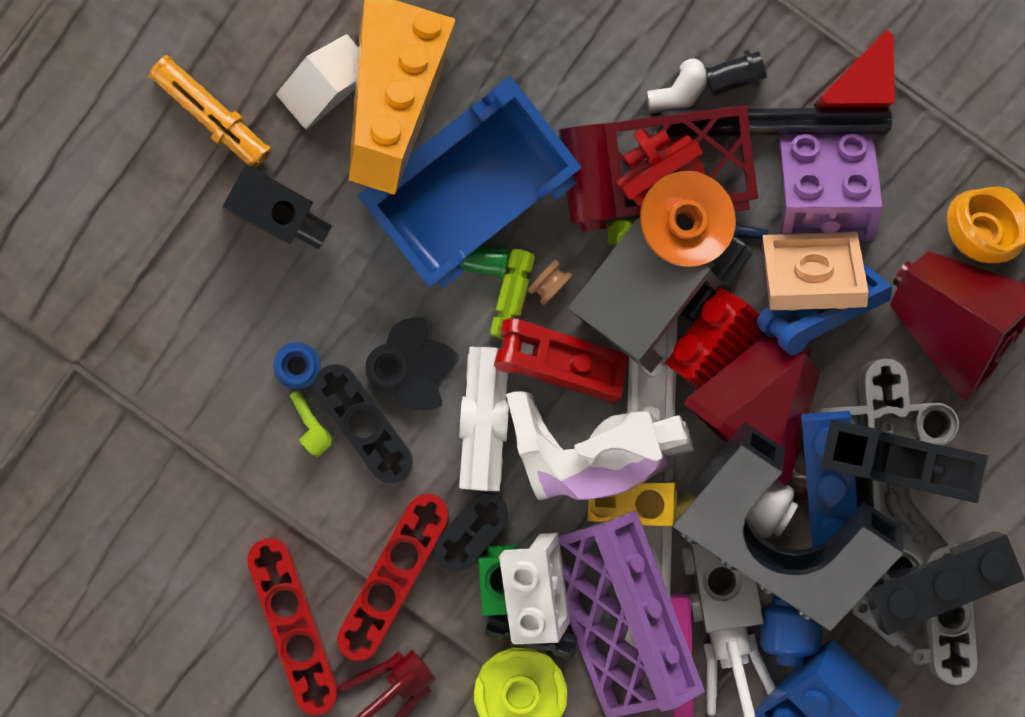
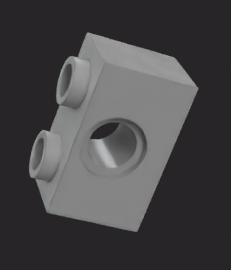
M688 542V547L681 548L685 575H694L696 593L689 594L693 623L701 622L702 628L706 633L763 624L757 583L739 570L729 569L732 574L730 587L723 592H713L708 586V576L715 568L726 566L720 562L715 554L700 544Z

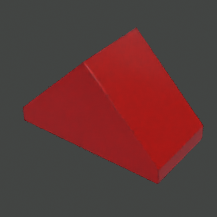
M886 30L814 105L818 108H889L895 103L894 36Z

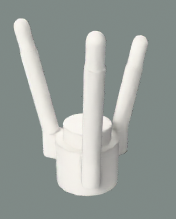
M746 627L709 632L711 643L704 644L707 659V714L709 716L716 714L717 660H720L722 669L733 668L744 717H755L743 668L744 664L750 663L748 654L768 696L776 688L759 653L755 634L748 635Z

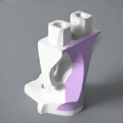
M519 391L506 394L516 431L518 452L522 458L531 487L539 501L558 495H567L576 500H592L621 494L645 483L660 472L666 473L672 469L671 457L694 451L685 421H682L680 415L658 421L650 412H631L611 416L594 430L588 440L575 444L574 449L563 450L544 424L532 393Z

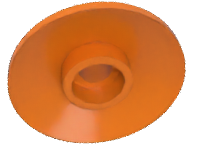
M680 171L663 177L650 188L641 206L640 224L647 244L660 258L676 266L697 267L713 261L727 249L735 232L736 215L730 196L717 181L699 172ZM683 214L689 217L691 220L690 230H682L678 227L676 222L678 215Z

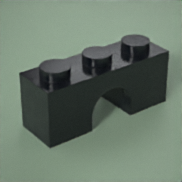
M992 531L950 548L951 553L937 560L912 568L902 567L883 575L865 594L878 629L890 635L1024 581V575L1007 534Z

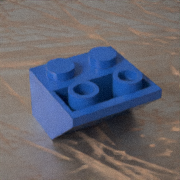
M832 639L823 645L817 654L806 656L805 665L795 666L759 705L755 715L757 717H895L901 703Z

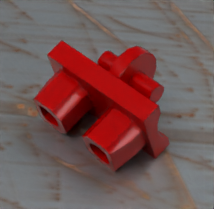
M639 129L632 134L638 147L625 154L624 158L630 167L635 166L645 158L647 160L615 180V182L629 200L633 199L641 207L650 188L663 177L680 171H694L705 174L701 160L698 157L703 151L696 140H691L688 135H685L657 153L658 150L671 142L665 130L648 139L643 130Z

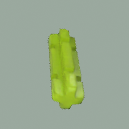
M512 249L509 254L506 266L509 268V272L504 275L495 309L499 311L498 316L493 317L490 335L494 338L504 340L500 337L503 320L509 318L516 319L517 316H521L529 279H526L527 273L532 272L535 256L531 252Z

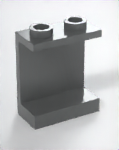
M638 218L568 309L581 322L652 373L663 359L654 349L658 341L704 283L715 291L721 283L711 271L715 265L712 261L697 267H681L660 258L647 244L642 233L640 219Z

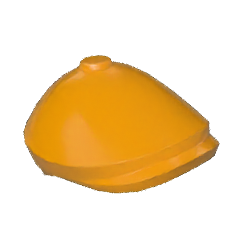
M999 186L967 190L957 195L951 202L947 211L948 231L953 244L964 256L981 263H1002L1015 258L1021 253L1025 247V205L1010 189Z

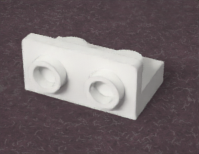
M542 533L538 535L529 549L504 550L499 556L510 636L513 644L558 643L570 624L558 533Z

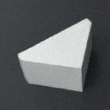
M347 34L306 56L276 93V96L306 131L356 90L359 48Z

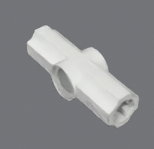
M469 347L466 396H462L459 438L463 439L459 484L461 489L500 491L503 465L502 449L503 442H507L509 404L506 399L508 373L499 371L494 367L496 352L500 348Z

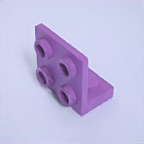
M781 134L779 148L784 203L780 221V234L857 232L859 241H875L883 206L873 134Z

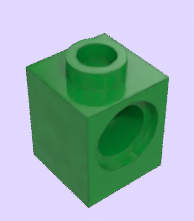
M516 545L489 546L488 555L479 556L482 616L507 614L505 594L493 587L490 576L496 568L501 567L500 554L504 550H515Z

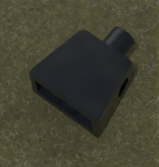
M247 164L244 166L222 206V209L286 244H291L294 237L319 250L332 227L328 222L309 212L313 204L311 200ZM278 202L291 209L292 215L286 224L272 217V208Z

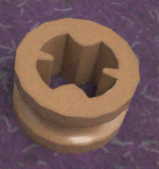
M554 260L527 289L531 294L538 293L541 296L540 303L543 306L573 276L570 272L562 273L559 270L560 263L557 260Z

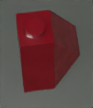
M927 251L915 263L907 261L893 280V285L897 287V290L890 303L891 308L956 393L968 401L989 380L999 366L997 362L1008 350L1011 343L1017 341L1025 329V283L931 251Z
M765 335L692 393L683 404L716 436L726 443L740 426L746 422L784 447L783 472L776 480L786 486L792 477L803 437L801 414H809L821 371L809 359L813 351L808 346L796 355H789L778 345V338L776 336L769 337Z

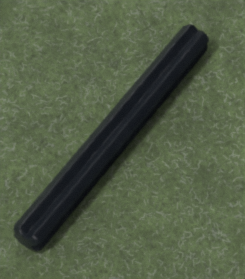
M888 107L747 109L751 136L781 135L783 133L887 134L892 128V113ZM711 109L663 110L659 116ZM737 116L718 119L707 132V135L740 136ZM710 120L691 123L700 130H703ZM683 124L671 125L666 131L668 136H698Z

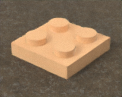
M857 232L763 235L762 252L770 310L795 311L799 309L867 307L869 292Z

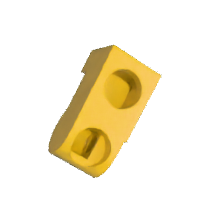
M645 482L621 494L588 500L587 521L604 522L636 510L642 525L672 526L677 502L678 482Z

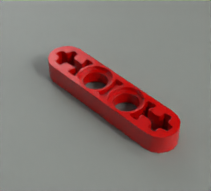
M425 493L415 497L410 502L344 620L337 636V643L341 653L348 659L354 661L366 660L376 652L444 530L449 518V511L445 501L438 495ZM429 502H433L437 505L435 513L441 519L438 524L430 522L423 531L422 536L431 538L429 544L425 546L417 537L403 534L402 529L407 524L414 530L420 520L418 513L414 512L416 506L425 507ZM407 542L416 547L418 561L414 567L401 569L393 563L391 553L395 545ZM377 584L389 585L395 593V603L387 610L375 609L369 602L368 595L370 589ZM359 607H361L370 617L384 620L385 623L382 628H379L373 622L366 636L372 642L371 646L362 645L356 651L350 647L352 639L346 634L349 629L356 632L361 627L366 618L356 615Z
M274 537L264 538L256 542L249 550L247 557L248 568L295 701L305 713L321 715L329 711L337 701L339 694L338 683L291 550L281 539ZM269 546L271 552L280 551L282 559L276 563L279 577L288 572L292 581L280 582L269 590L266 589L264 581H271L273 576L268 566L260 567L257 559L264 555L262 547ZM278 591H291L298 598V610L292 616H280L273 609L272 600ZM295 635H305L312 640L315 650L310 659L298 661L291 657L288 652V643ZM317 662L321 663L323 670H315L314 676L319 686L327 685L329 688V692L323 697L324 704L318 705L314 698L306 699L304 693L310 689L308 675L305 674L299 679L295 670H306Z

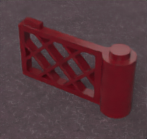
M747 105L559 129L560 140L582 167L573 174L578 182L567 191L570 224L580 223L581 232L609 228L608 219L640 215L641 207L639 205L626 207L624 194L615 182V180L622 176L620 160L630 167L624 155L618 150L616 132L638 131L642 129L648 139L654 136L644 128L663 126L658 132L660 133L663 130L666 132L671 125L675 124L685 125L698 135L695 139L698 144L703 139L724 156L709 177L714 179L728 160L744 171L746 191L728 193L732 200L735 212L750 210L749 200L758 199ZM737 116L740 136L729 151H727L709 137L707 132L718 119ZM710 120L703 130H700L691 123ZM740 145L743 162L733 155ZM642 160L635 166L630 167L631 169L629 171L640 165L644 160Z

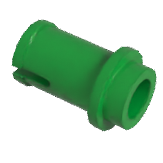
M481 245L470 253L460 265L466 272L497 276L504 279L508 248L500 249Z

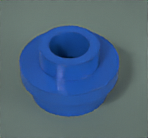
M293 342L283 346L277 352L273 368L277 379L284 386L291 389H303L314 383L317 374L321 370V361L318 353L311 346L301 342ZM295 357H302L306 362V369L300 375L293 374L289 368L290 361Z

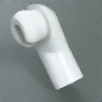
M688 59L680 65V75L672 87L647 91L649 114L660 113L663 110L688 109L693 106L708 82L703 63L697 59Z

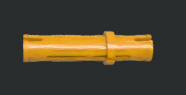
M169 55L162 57L152 67L148 77L161 86L185 110L212 132L211 139L218 145L225 144L241 160L254 169H257L268 158L272 148L266 145L243 124L244 118L237 111L232 113L228 111L202 85L197 83L178 66Z

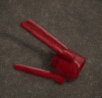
M412 649L405 656L400 651L396 652L387 661L341 683L338 690L344 693L392 670L393 672L386 677L392 686L356 717H373L398 694L403 699L411 694L395 715V717H408L419 701L432 691L428 685L436 680V677Z

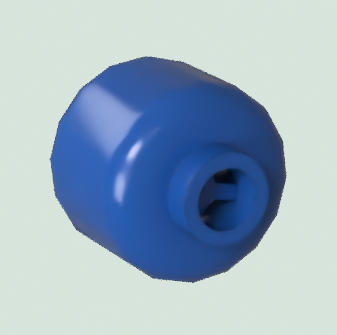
M773 596L772 603L765 605L761 609L763 624H760V646L766 653L777 656V664L786 666L805 665L806 656H813L822 649L823 626L818 622H810L803 618L795 607L780 597Z

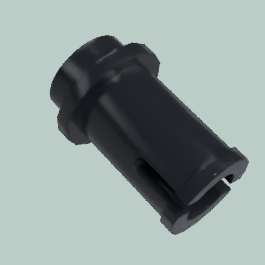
M745 50L742 57L711 68H704L706 69L708 84L714 97L720 93L751 83L755 87L759 86V81L767 78L766 69L759 51L750 54L749 50Z

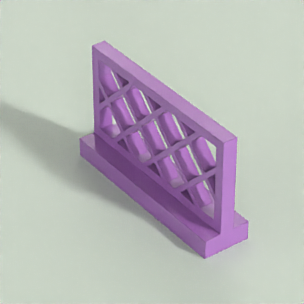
M637 511L628 512L611 520L559 535L560 546L565 547L577 556L574 568L572 569L565 564L561 553L570 624L574 635L577 637V643L605 717H620L659 708L661 712L673 710L704 693L705 690ZM594 538L603 559L591 551ZM587 564L601 574L598 587L584 578ZM611 582L620 604L608 596ZM580 591L594 601L590 613L581 606L578 598ZM604 609L618 619L615 632L600 622ZM628 627L637 649L625 640ZM596 635L610 645L607 658L598 651L595 643ZM621 654L635 664L632 677L617 666ZM645 672L654 694L642 685ZM613 680L627 690L624 703L618 704L612 688Z

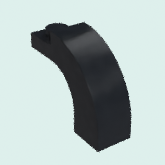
M831 419L821 468L979 504L989 456Z

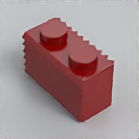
M720 287L714 296L703 305L701 314L685 336L676 342L673 352L664 364L696 390L699 389L766 335L757 327V319L760 314L744 300Z

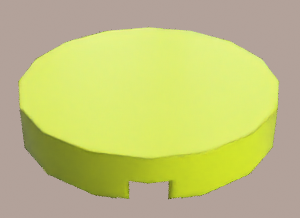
M513 646L496 652L483 664L475 680L474 703L479 717H562L567 705V684L561 668L548 654L521 646Z

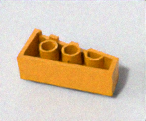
M364 0L359 29L349 181L393 195L396 194L447 61L456 19L397 0Z

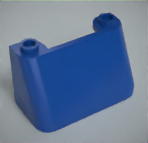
M510 75L494 87L481 101H477L467 111L410 155L395 195L367 187L357 196L425 283L431 287L434 283L438 282L444 288L465 271L460 263L470 253L548 193H551L556 200L578 182L573 174L582 167Z

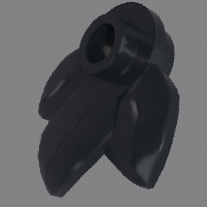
M422 317L405 319L392 327L386 344L378 346L369 354L365 369L369 381L375 387L384 391H393L398 401L404 407L426 411L442 406L441 395L435 382L442 379L454 368L459 360V355L444 343L426 340L427 324ZM386 359H394L398 364V371L392 377H386L381 372V364Z

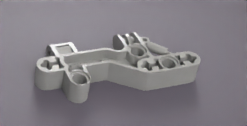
M893 359L874 360L862 367L858 374L857 382L859 406L816 409V413L850 411L852 424L880 429L887 433L938 445L948 444L955 438L959 430L958 416L946 404H910L906 370ZM881 367L884 375H891L892 384L884 387V400H895V407L880 406L873 408V401H883L882 387L874 386L872 382L873 376L880 375ZM930 411L939 413L943 420L941 433L933 438L928 436L923 428V419ZM865 478L866 503L903 527V554L901 557L906 561L907 568L937 560L943 557V555L951 553L950 548L957 546L954 540L918 500L917 490ZM865 595L850 610L853 615L861 619L893 647L899 645L909 653L912 662L918 665L926 663L933 675L948 684H964L973 678L977 671L978 660L973 601L957 607V617L949 625H941L937 616L922 621L923 648L915 647L905 639L906 632L903 630L890 635L879 630ZM939 635L949 636V638L960 636V638H950V643L939 638ZM950 649L953 653L960 656V662L952 664V671L942 665V660L950 658Z

